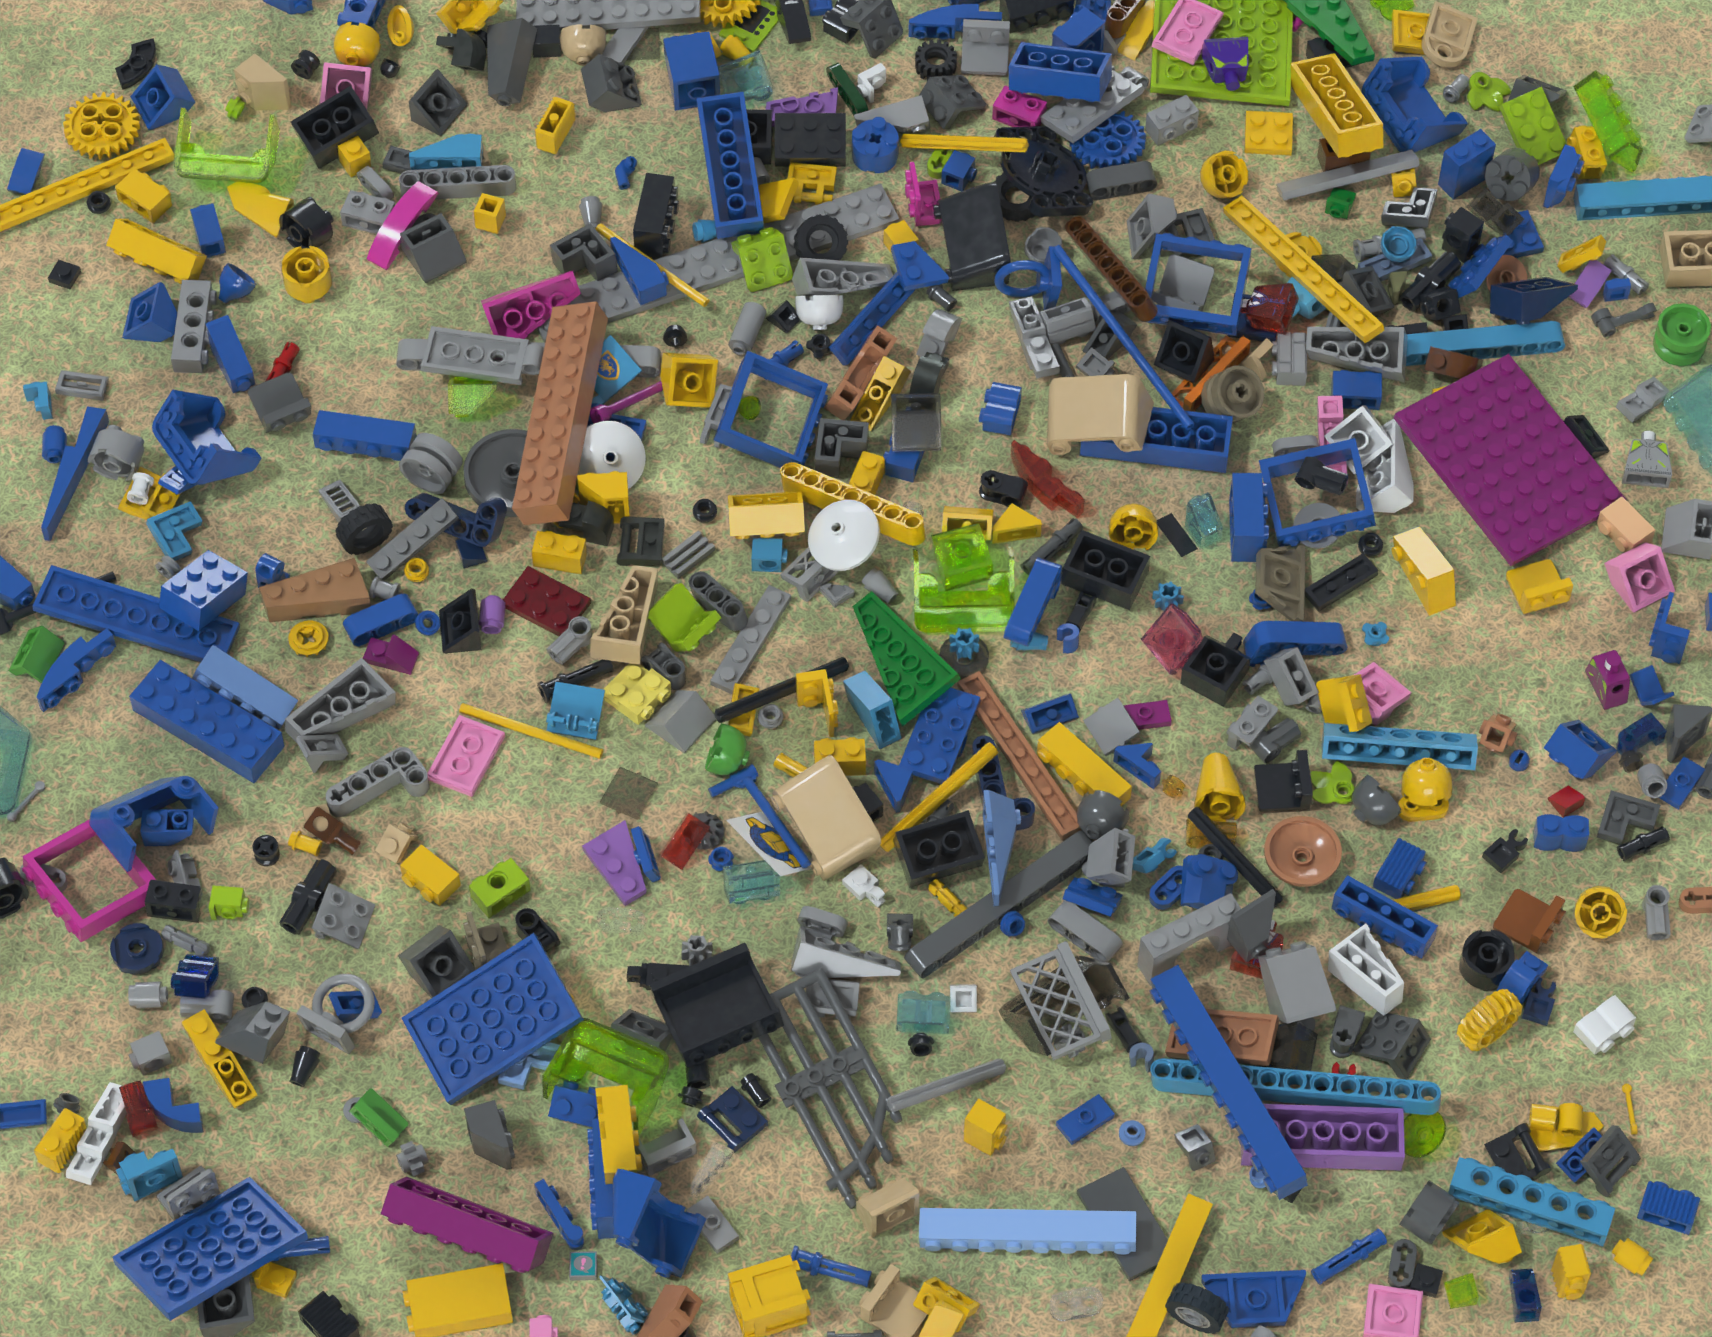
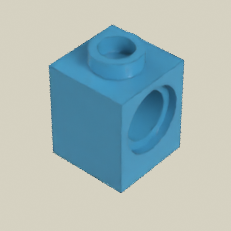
M753 538L752 571L782 572V563L787 564V549H783V539Z

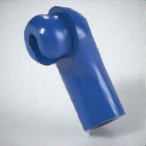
M632 156L626 157L615 168V175L620 190L630 187L628 177L637 166V160Z

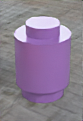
M487 596L480 603L479 625L481 626V631L486 634H498L501 632V628L504 627L506 603L498 596Z

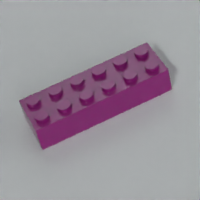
M404 1177L390 1184L381 1211V1215L388 1217L387 1220L393 1224H407L412 1226V1230L416 1233L423 1235L433 1234L442 1243H456L461 1245V1249L468 1253H482L487 1255V1260L494 1263H508L511 1265V1269L521 1273L529 1272L544 1263L554 1234L548 1230L410 1177Z

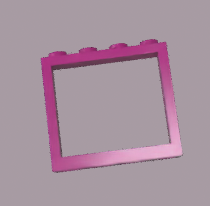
M89 820L24 855L22 871L26 874V880L32 881L35 884L39 896L43 900L47 899L54 915L57 918H62L69 933L72 932L80 942L145 907L150 880H156L135 854L132 870L126 871V873L139 888L82 919L40 866L95 835L99 838L91 828Z

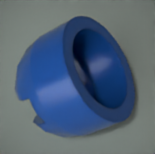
M1520 749L1515 750L1509 757V766L1513 770L1520 772L1528 768L1530 758L1527 752ZM1518 756H1521L1522 759L1520 763H1516L1515 761L1517 760Z

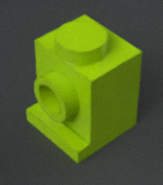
M213 885L208 908L211 920H217V916L225 919L243 918L244 913L249 911V898H246L244 888Z

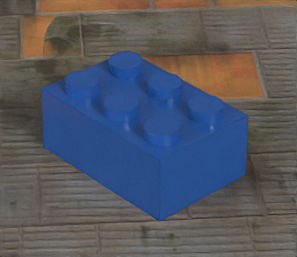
M1232 473L1229 495L1231 562H1256L1258 551L1262 548H1267V540L1269 538V525H1266L1268 504H1265L1267 483H1262V473Z
M207 550L161 585L159 608L200 631L246 594L248 572Z

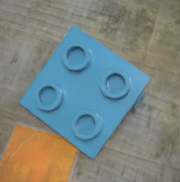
M555 682L551 709L546 719V723H548L547 731L596 740L605 690Z
M600 1275L599 1278L606 1286L601 1292L603 1294L602 1299L612 1309L613 1314L618 1313L616 1318L620 1320V1323L627 1332H631L632 1335L638 1333L641 1330L639 1325L645 1323L647 1319V1310L641 1303H636L631 1297L633 1292L625 1282L622 1281L620 1283L613 1277L610 1279Z

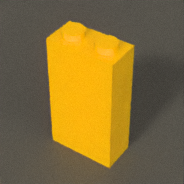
M503 1263L406 1280L408 1290L402 1291L405 1307H410L412 1314L406 1316L409 1332L414 1331L415 1337H438L513 1323Z

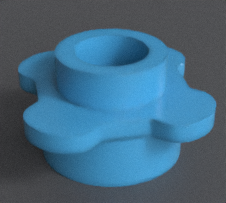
M1378 622L1377 624L1365 623L1362 627V631L1365 632L1364 642L1372 646L1388 643L1389 636L1386 635L1385 631L1387 625L1384 622Z

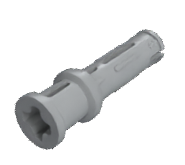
M1423 228L1411 230L1416 240L1421 238L1424 243L1426 242V234ZM1374 235L1372 239L1363 241L1359 239L1354 240L1353 251L1356 259L1361 261L1364 257L1383 254L1380 248L1381 236Z

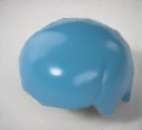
M1392 226L1383 233L1380 248L1383 255L1390 261L1403 262L1415 253L1416 238L1412 231L1407 228Z

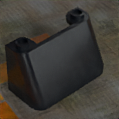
M991 182L937 200V205H933L935 220L939 219L940 224L943 226L949 258V269H945V273L949 276L948 283H951L952 291L995 286L994 279L998 270L1004 265L1011 263L996 182ZM1010 274L1004 278L1005 284H1009Z

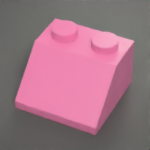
M324 62L320 104L351 86L367 110L372 68Z
M1645 542L1604 563L1611 585L1632 612H1636L1669 595V592H1675L1660 546Z

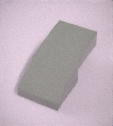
M1653 376L1639 384L1635 392L1619 400L1616 408L1628 420L1634 423L1665 400L1671 391Z

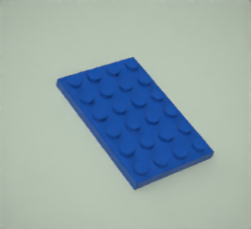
M533 933L403 1016L402 1020L448 1104L452 1105L583 1021L584 1018L540 940Z
M248 1177L114 1255L113 1261L118 1269L171 1321L306 1241L308 1235L307 1231L251 1177Z

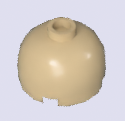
M582 24L563 28L560 33L562 52L571 61L585 66L598 54H603L606 47L605 29L596 25H590V29H582Z

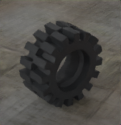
M932 39L929 40V44L925 41L922 43V47L919 46L915 53L916 73L920 74L921 79L927 77L928 81L929 77L952 76L955 74L957 52L956 50L954 51L952 45L949 46V42L945 41L944 44H941V40L937 39V43H934ZM938 57L945 62L940 65H933L928 63L927 60Z

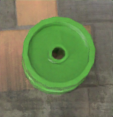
M1685 303L1673 304L1665 308L1659 316L1653 339V346L1657 355L1665 362L1676 366H1687L1699 361L1705 353L1710 335L1711 324L1708 316L1698 307Z

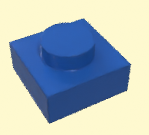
M1614 278L1606 281L1603 290L1604 301L1628 299L1631 289L1630 279Z

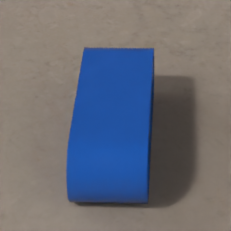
M399 594L348 616L343 621V626L353 645L359 647L369 643L371 638H381L415 623L416 617L419 614L408 594Z

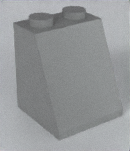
M1305 941L1290 944L1291 948L1289 949L1272 948L1265 951L1266 955L1258 956L1270 1014L1278 1015L1279 1021L1288 1024L1336 1011V1006L1315 946L1306 944Z

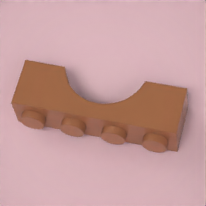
M877 325L866 339L824 409L839 419L845 420L862 397L883 356L886 357L898 338Z

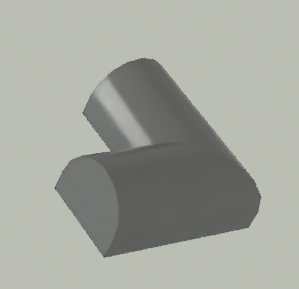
M1415 187L1413 188L1410 202L1386 201L1381 215L1382 225L1427 228L1436 202L1437 189Z

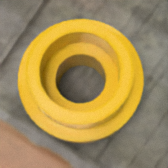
M412 558L404 567L405 576L412 582L423 581L429 574V566L420 558ZM416 569L421 570L420 572H417V573H414V572H413V571L416 570Z

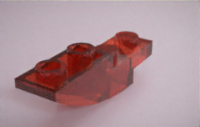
M1013 440L1010 456L1019 477L1028 482V490L1051 511L1059 505L1078 518L1084 512L1085 499H1083L1081 494L1070 490L1060 479L1052 477V466L1045 458L1038 457L1029 447Z

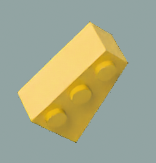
M628 1085L595 1088L605 1184H613V1178L617 1169H624L634 1173L642 1171L641 1154L635 1155L634 1146L640 1145L638 1130H632V1122H636L637 1117L635 1105L630 1106Z

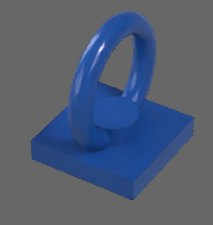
M1049 246L1044 264L1031 260H1020L1004 265L995 275L994 283L996 288L1007 296L1018 298L1030 297L1042 292L1044 310L1056 307L1062 289L1060 260L1052 251L1055 246ZM1018 270H1033L1037 272L1036 285L1027 288L1008 286L1005 284L1004 278Z

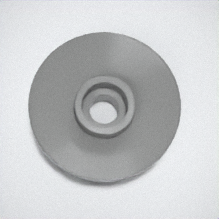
M1313 503L1305 506L1297 513L1293 526L1339 516L1340 513L1331 505ZM1330 535L1317 542L1306 540L1300 541V543L1309 548L1320 549L1332 545L1340 536Z

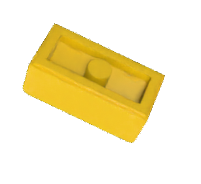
M943 1300L938 1301L933 1306L918 1337H953L965 1313Z

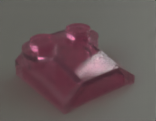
M1170 604L1141 640L1170 675H1176L1179 670H1182L1203 638L1201 630L1189 615L1176 605Z

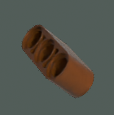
M1116 0L1107 11L1105 30L1109 32L1112 38H1121L1125 35L1146 0Z

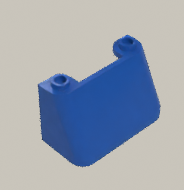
M1422 56L1381 58L1362 86V94L1382 121L1383 129L1399 152L1413 150L1414 153L1460 135L1468 125L1463 115L1459 112H1451L1445 117L1424 86L1429 80L1430 69Z
M172 390L156 415L152 430L157 440L190 484L203 485L252 472L262 459L254 448L248 447L244 448L241 452H237L219 427L225 419V409L217 397Z
M617 1169L613 1178V1236L617 1239L616 1243L624 1248L631 1249L655 1267L656 1274L665 1278H670L671 1275L681 1278L706 1218L699 1213L685 1212L684 1206L672 1203L659 1193L662 1183L656 1178L624 1169Z

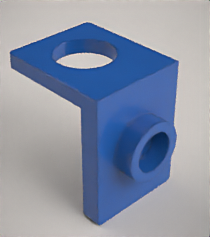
M1653 665L1629 674L1642 706L1653 705L1674 696V692H1663Z

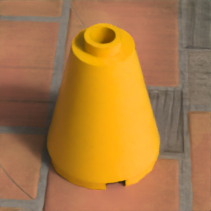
M1217 752L1207 755L1203 760L1194 802V808L1200 807L1215 824L1227 823L1226 819L1233 817L1234 820L1240 818L1246 807L1244 795L1228 757Z

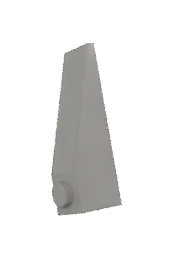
M799 258L792 281L797 295H836L885 286L893 277L889 264Z

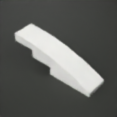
M111 1082L108 1084L88 1118V1127L77 1144V1153L66 1170V1178L92 1185L127 1113L135 1093L134 1089Z

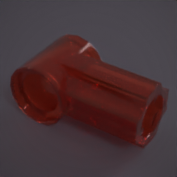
M141 1080L119 1087L127 1111L126 1118L132 1137L157 1130L158 1126L153 1110L148 1105Z

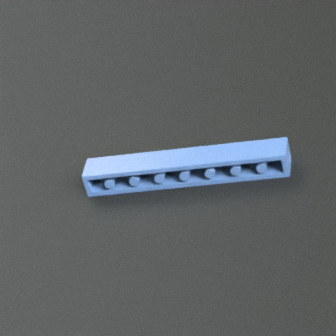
M920 1208L919 1244L920 1248H925L927 1251L952 1249L956 1252H964L968 1249H979L981 1252H993L995 1249H1002L1011 1253H1018L1022 1250L1047 1253L1049 1250H1060V1252L1065 1254H1072L1076 1251H1087L1090 1254L1114 1251L1116 1254L1125 1255L1130 1252H1136V1211Z

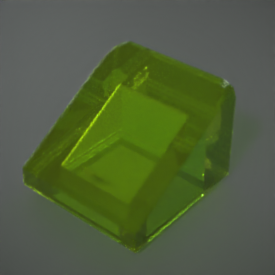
M1473 1273L1444 1282L1450 1309L1477 1305L1479 1296Z

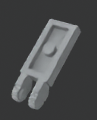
M723 384L719 385L704 421L700 443L706 444L709 440L711 429H718L732 387ZM714 441V447L720 448L722 446L721 443Z

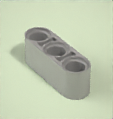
M1063 901L1048 918V923L1052 929L1101 964H1107L1123 945L1118 935L1069 901Z

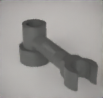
M1648 303L1635 311L1613 317L1608 308H1602L1591 315V319L1594 325L1599 327L1603 337H1608L1616 332L1615 327L1639 319L1644 320L1654 317L1653 312H1656L1657 309L1654 303Z

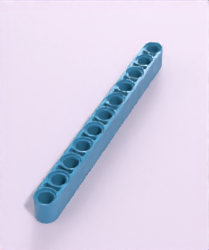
M1161 1058L1155 1060L1151 1065V1082L1158 1091L1212 1096L1214 1093L1211 1086L1206 1087L1199 1075L1201 1070L1198 1065L1193 1066L1189 1060ZM1240 1065L1262 1101L1319 1106L1403 1108L1404 1113L1433 1115L1437 1113L1441 1106V1090L1437 1084L1429 1081ZM1160 1073H1167V1074H1168V1075L1165 1076V1077H1159V1076H1157V1075L1160 1074ZM1187 1075L1194 1076L1193 1079H1185L1184 1077ZM1266 1082H1271L1274 1085L1267 1087L1263 1084ZM1294 1084L1301 1086L1298 1089L1290 1088ZM1326 1087L1327 1090L1318 1091L1316 1088ZM1351 1089L1354 1092L1347 1094L1343 1090ZM1376 1091L1381 1094L1378 1096H1373L1369 1093ZM1405 1094L1407 1097L1398 1098L1396 1095ZM1426 1096H1431L1434 1099L1427 1101L1423 1098Z

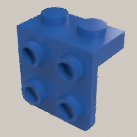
M1669 592L1667 599L1662 598L1648 646L1653 647L1651 656L1660 658L1666 663L1680 664L1690 630L1666 624L1674 596L1673 592Z

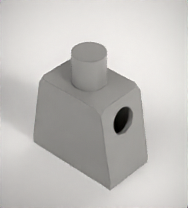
M1113 828L1092 842L1088 850V860L1082 865L1083 874L1088 879L1106 886L1130 882L1132 878L1135 836Z

